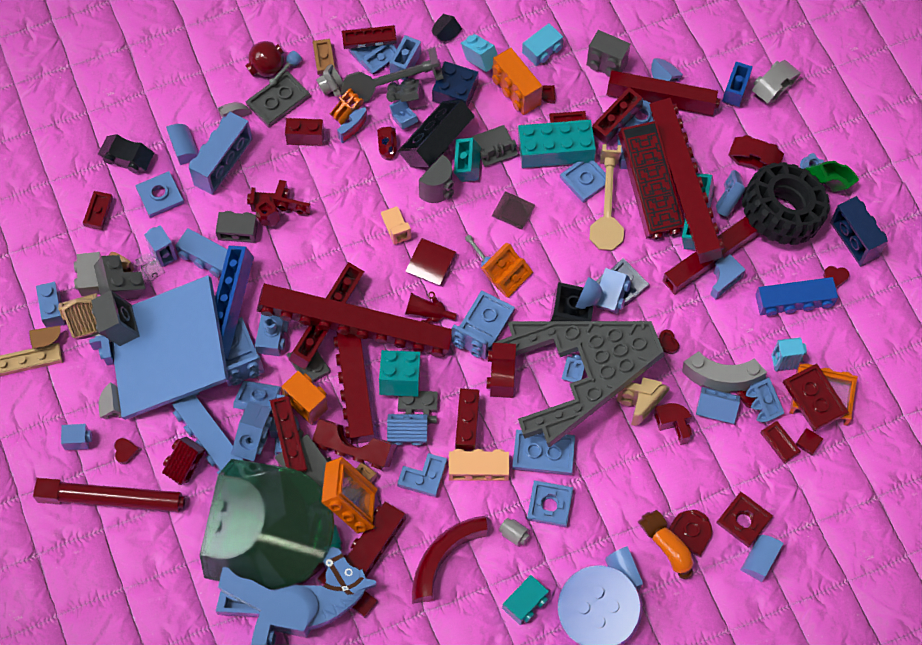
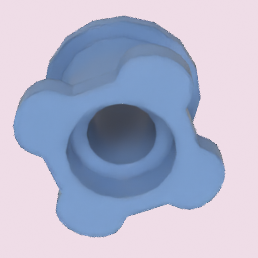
M811 153L808 157L801 160L800 168L804 169L809 164L811 166L823 163L824 161L817 158L816 154Z

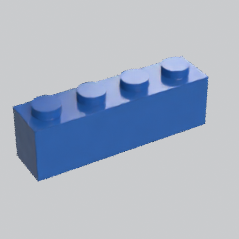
M833 277L758 287L755 294L759 313L766 316H773L782 312L790 314L797 310L811 311L819 307L827 309L834 306L838 299Z

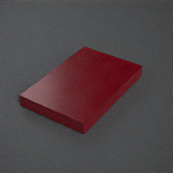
M818 364L782 382L813 431L849 413Z

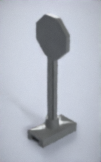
M436 48L428 49L430 60L375 79L360 71L348 74L341 85L342 93L344 95L351 88L354 94L357 93L359 95V99L362 98L364 102H367L376 90V86L421 72L432 71L436 81L443 79Z

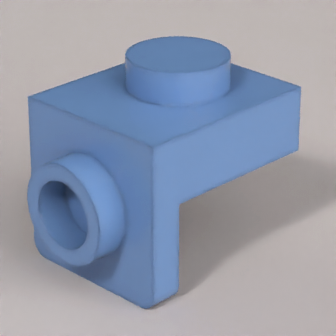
M399 100L389 106L393 120L402 129L418 122L417 116L409 108L407 101L401 102Z

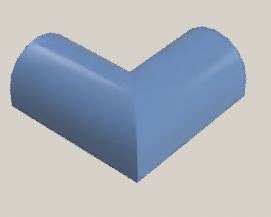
M732 170L725 181V191L716 204L717 213L726 217L730 215L745 192L742 176L736 170Z

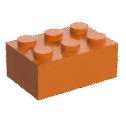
M509 48L493 58L492 80L502 88L505 97L510 98L514 108L525 115L540 106L543 86L514 50Z

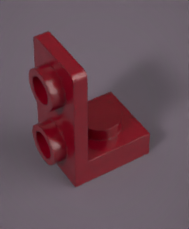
M279 180L273 198L274 205L281 211L289 210L299 215H311L310 203L288 199L290 189H288L287 181Z

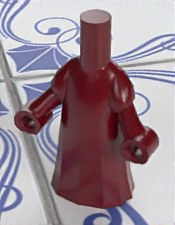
M433 291L428 293V297L433 302L411 293L405 315L428 318L427 320H421L426 323L439 322L443 318L455 321L457 313L446 311L445 306L437 299Z

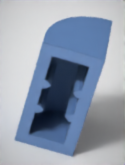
M185 124L166 126L179 164L189 163L193 158H196L199 152L189 127Z
M702 387L696 415L734 424L740 404V396Z
M767 535L758 536L740 570L762 582L784 543Z
M628 546L607 556L605 559L607 566L615 568L629 577L639 591L643 582Z

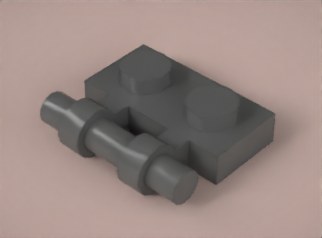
M409 78L401 82V85L391 82L387 86L386 97L389 102L395 100L406 102L419 99V79Z
M419 391L418 397L398 396V412H406L405 414L412 415V412H423V415L427 414V425L429 423L437 424V416H429V412L437 413L438 392Z

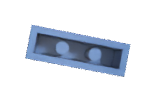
M187 228L175 245L178 256L183 260L192 261L200 269L205 268L209 270L215 277H221L228 249Z

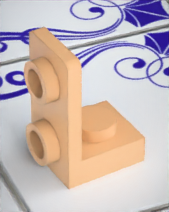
M398 207L381 212L382 219L394 245L411 239V228L408 222H404Z

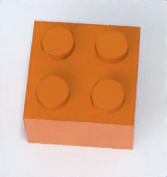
M297 371L281 386L282 393L285 396L289 395L292 408L312 425L328 410L327 394L320 386L316 387L313 385L312 379L306 373L302 374Z

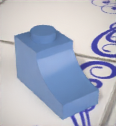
M730 254L726 258H720L715 263L714 274L717 277V283L713 286L710 294L715 300L741 280L745 273V269Z

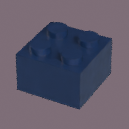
M444 61L441 68L443 79L435 82L432 89V102L441 104L442 101L463 100L468 107L478 85L479 72Z

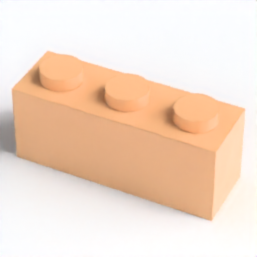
M463 449L449 451V481H509V452H505L502 449H496L493 452H485L482 449H475L473 452H465Z

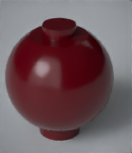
M270 41L258 42L251 48L248 55L249 63L245 66L253 77L257 74L262 77L274 76L283 67L284 57L282 54L284 51L279 44L275 45Z

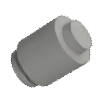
M506 518L499 528L502 536L516 546L525 545L530 538L528 534L529 529L514 519Z

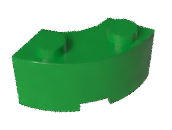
M827 161L805 168L810 174L815 175L820 183L827 185L832 192L848 189L859 181V178L850 167L836 161Z

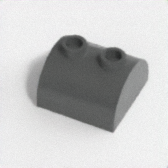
M442 154L418 180L419 198L429 203L442 202L445 199H450L454 194L452 189L454 185L452 165L449 159Z

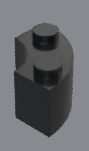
M118 134L106 136L98 155L108 164H115L133 173H137L138 171L147 170L154 152L141 142H132Z

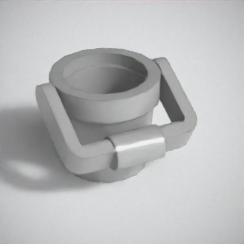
M330 64L324 70L323 75L316 79L324 95L333 92L338 97L343 95L341 90L343 81L333 65Z

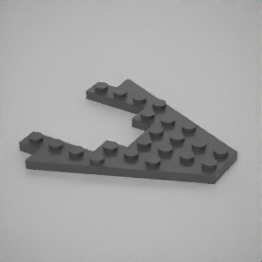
M510 321L508 326L512 336L494 342L516 344V356L552 343L556 344L560 357L579 351L588 377L569 384L574 400L518 419L524 439L544 433L548 447L553 446L665 356L652 321Z

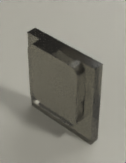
M505 191L492 216L522 230L529 220L535 204Z

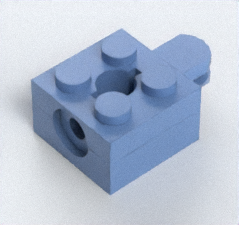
M248 402L239 422L231 455L254 461L257 454L261 455L268 437V428H270L273 417H270L271 408Z

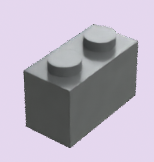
M232 211L219 212L216 225L217 239L221 241L255 243L258 226L256 215L249 212L243 214Z

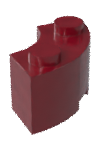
M744 135L743 137L734 138L728 155L738 166H749L759 170L768 164L781 163L784 153L775 144Z
M493 343L492 350H488V362H492L491 377H487L486 389H490V397L513 398L516 344Z

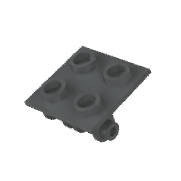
M505 125L471 136L481 146L480 158L484 167L518 155L515 148L517 146L516 142L511 140Z

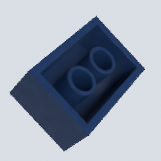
M856 196L837 206L830 223L861 267L879 258L888 242L887 236L877 226L875 218L870 216L865 204Z

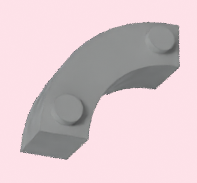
M699 351L683 362L682 372L699 386L704 385L726 393L740 390L747 391L750 385L765 379L767 374L755 358L743 364L724 365L709 360Z

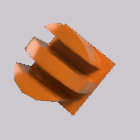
M350 88L342 97H338L341 100L329 114L342 125L349 119V115L354 110L360 108L364 100L362 98L359 99V95L357 93L354 94Z

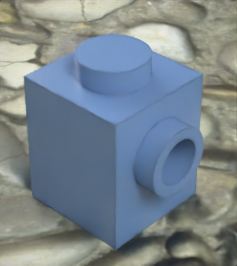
M86 424L61 426V445L65 450L89 449V442H92V431L88 429Z

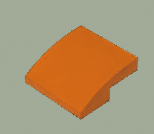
M505 243L481 267L489 280L507 298L533 273L524 258H519L509 243Z

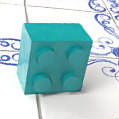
M382 350L379 372V395L418 397L420 352Z

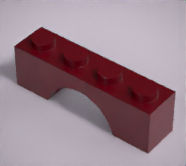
M326 419L318 420L312 439L320 449H334L337 455L344 457L347 454L351 455L354 461L360 463L368 461L371 463V467L380 470L383 467H390L397 445L380 438H373L367 445L355 447L345 438L343 425Z

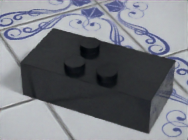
M463 100L442 101L401 146L398 152L410 167H430L441 154L448 150L451 142L475 116Z

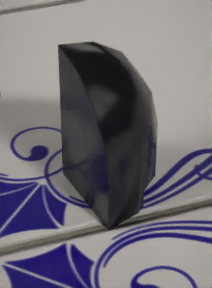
M442 14L433 25L432 33L438 40L446 42L456 37L462 28L454 16Z

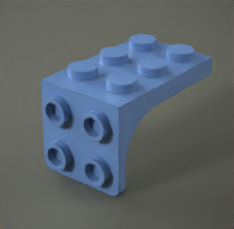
M481 290L460 326L453 325V344L459 349L464 348L470 351L477 358L482 357L486 359L488 350L492 349L493 343L497 341L515 311V307Z
M242 317L238 319L229 358L226 361L229 379L227 381L228 386L239 385L243 380L256 378L264 372L261 358L256 352Z

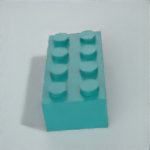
M591 120L518 125L521 168L567 165L583 161L584 163H590V161H595L596 148Z

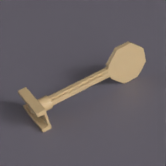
M603 144L600 163L604 164L606 168L604 216L600 217L590 226L589 240L599 250L613 251L623 242L624 228L611 216L613 171L620 159L621 145L617 146V150H606L607 144Z

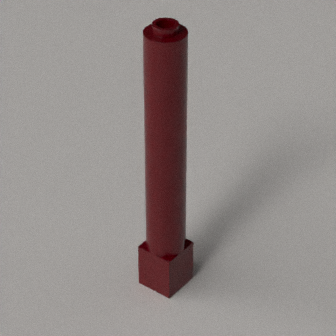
M36 478L33 498L37 503L61 505V502L170 512H180V509L185 506V496H182L181 492L66 483L60 479Z

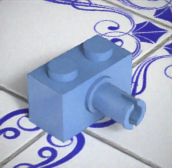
M261 314L255 342L256 352L258 354L280 356L281 350L285 348V339L283 337L284 332H288L289 321L282 320L277 316H264Z

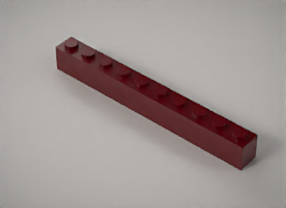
M671 97L650 103L653 121H657L672 179L699 262L701 264L722 258L723 241L721 238H717L716 234H719L716 222L712 223L711 219L714 218L711 207L707 208L706 203H709L706 192L701 190L704 187L701 176L697 177L696 175L698 167L696 162L691 160L693 152L691 147L687 148L686 143L689 142L686 132L682 133L681 130L684 128L682 119L677 118V114H679L677 105L672 103Z
M266 283L263 284L256 311L264 316L273 315L285 321L294 320L302 325L318 326L322 330L331 329L343 335L352 334L360 339H373L380 344L389 343L394 344L397 348L406 347L413 349L415 352L431 353L435 357H444L447 354L452 336V329Z

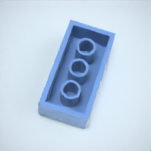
M229 112L227 116L221 119L219 127L211 133L208 142L201 146L199 154L189 164L193 184L211 195L214 194L252 141L248 120L232 112Z

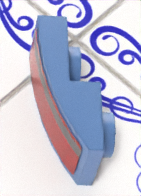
M365 107L354 110L349 115L350 122L342 124L337 129L338 139L341 143L354 136L367 120V110Z

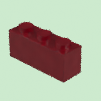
M628 87L592 125L593 135L604 144H608L618 133V129L623 128L643 107V97Z
M460 388L455 449H463L465 452H473L475 450L480 390Z

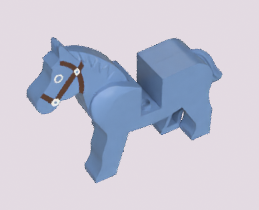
M335 547L326 549L322 555L323 563L327 568L326 584L323 586L292 585L277 590H270L250 579L241 578L235 575L229 568L223 567L218 585L220 595L216 613L228 616L258 617L251 645H275V632L307 638L312 629L320 628L335 621L359 601L365 590L375 587L377 582L365 578L362 569L358 570L350 566L342 552Z

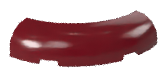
M486 515L470 518L455 524L439 535L428 547L415 572L412 587V604L433 602V585L440 565L459 545L474 539L487 537Z

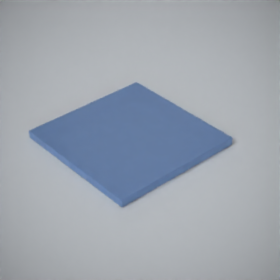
M209 275L132 305L140 337L122 346L112 342L121 416L125 420L229 381L212 278Z

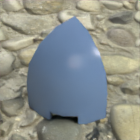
M659 58L653 59L651 67L653 78L671 82L676 80L678 82L683 76L671 63Z
M588 277L576 305L577 308L585 309L592 305L595 306L602 296L601 286L590 277Z

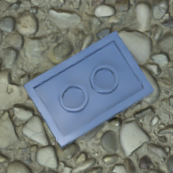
M516 429L512 469L572 475L575 435L566 434L553 446L548 447L544 433L524 439L522 430Z

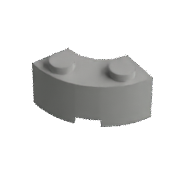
M786 60L776 61L763 77L760 76L756 79L752 91L766 103H774L784 91L791 88L801 72Z

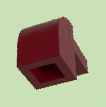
M676 403L656 406L654 416L659 431L675 428L680 445L687 444L690 436H692L689 425L692 418L690 412L684 406Z

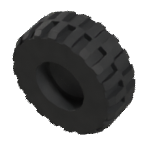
M786 162L772 163L761 167L753 175L743 193L742 206L750 225L760 235L766 236L768 240L777 241L779 244L785 245L789 243L790 245L809 241L822 227L830 211L828 194H826V189L823 184H820L819 179L815 175L810 174L805 168L802 169L798 165H790ZM776 197L787 200L796 210L785 207Z

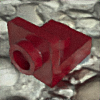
M252 187L251 194L248 193L247 204L250 205L252 212H256V205L264 199L270 200L274 204L273 198L275 193L256 192V188Z

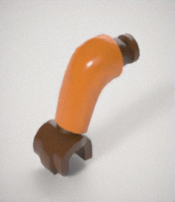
M655 510L641 516L642 519L638 521L639 525L643 528L646 535L652 538L665 553L673 571L677 572L681 579L690 578L693 575L691 552L684 542L667 528L668 524L662 514Z

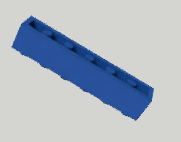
M228 246L215 296L225 361H228L254 260V256L246 246Z

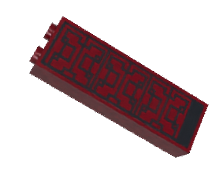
M657 121L621 128L618 136L646 239H660L663 235L669 233L670 236L680 234L684 228V219Z

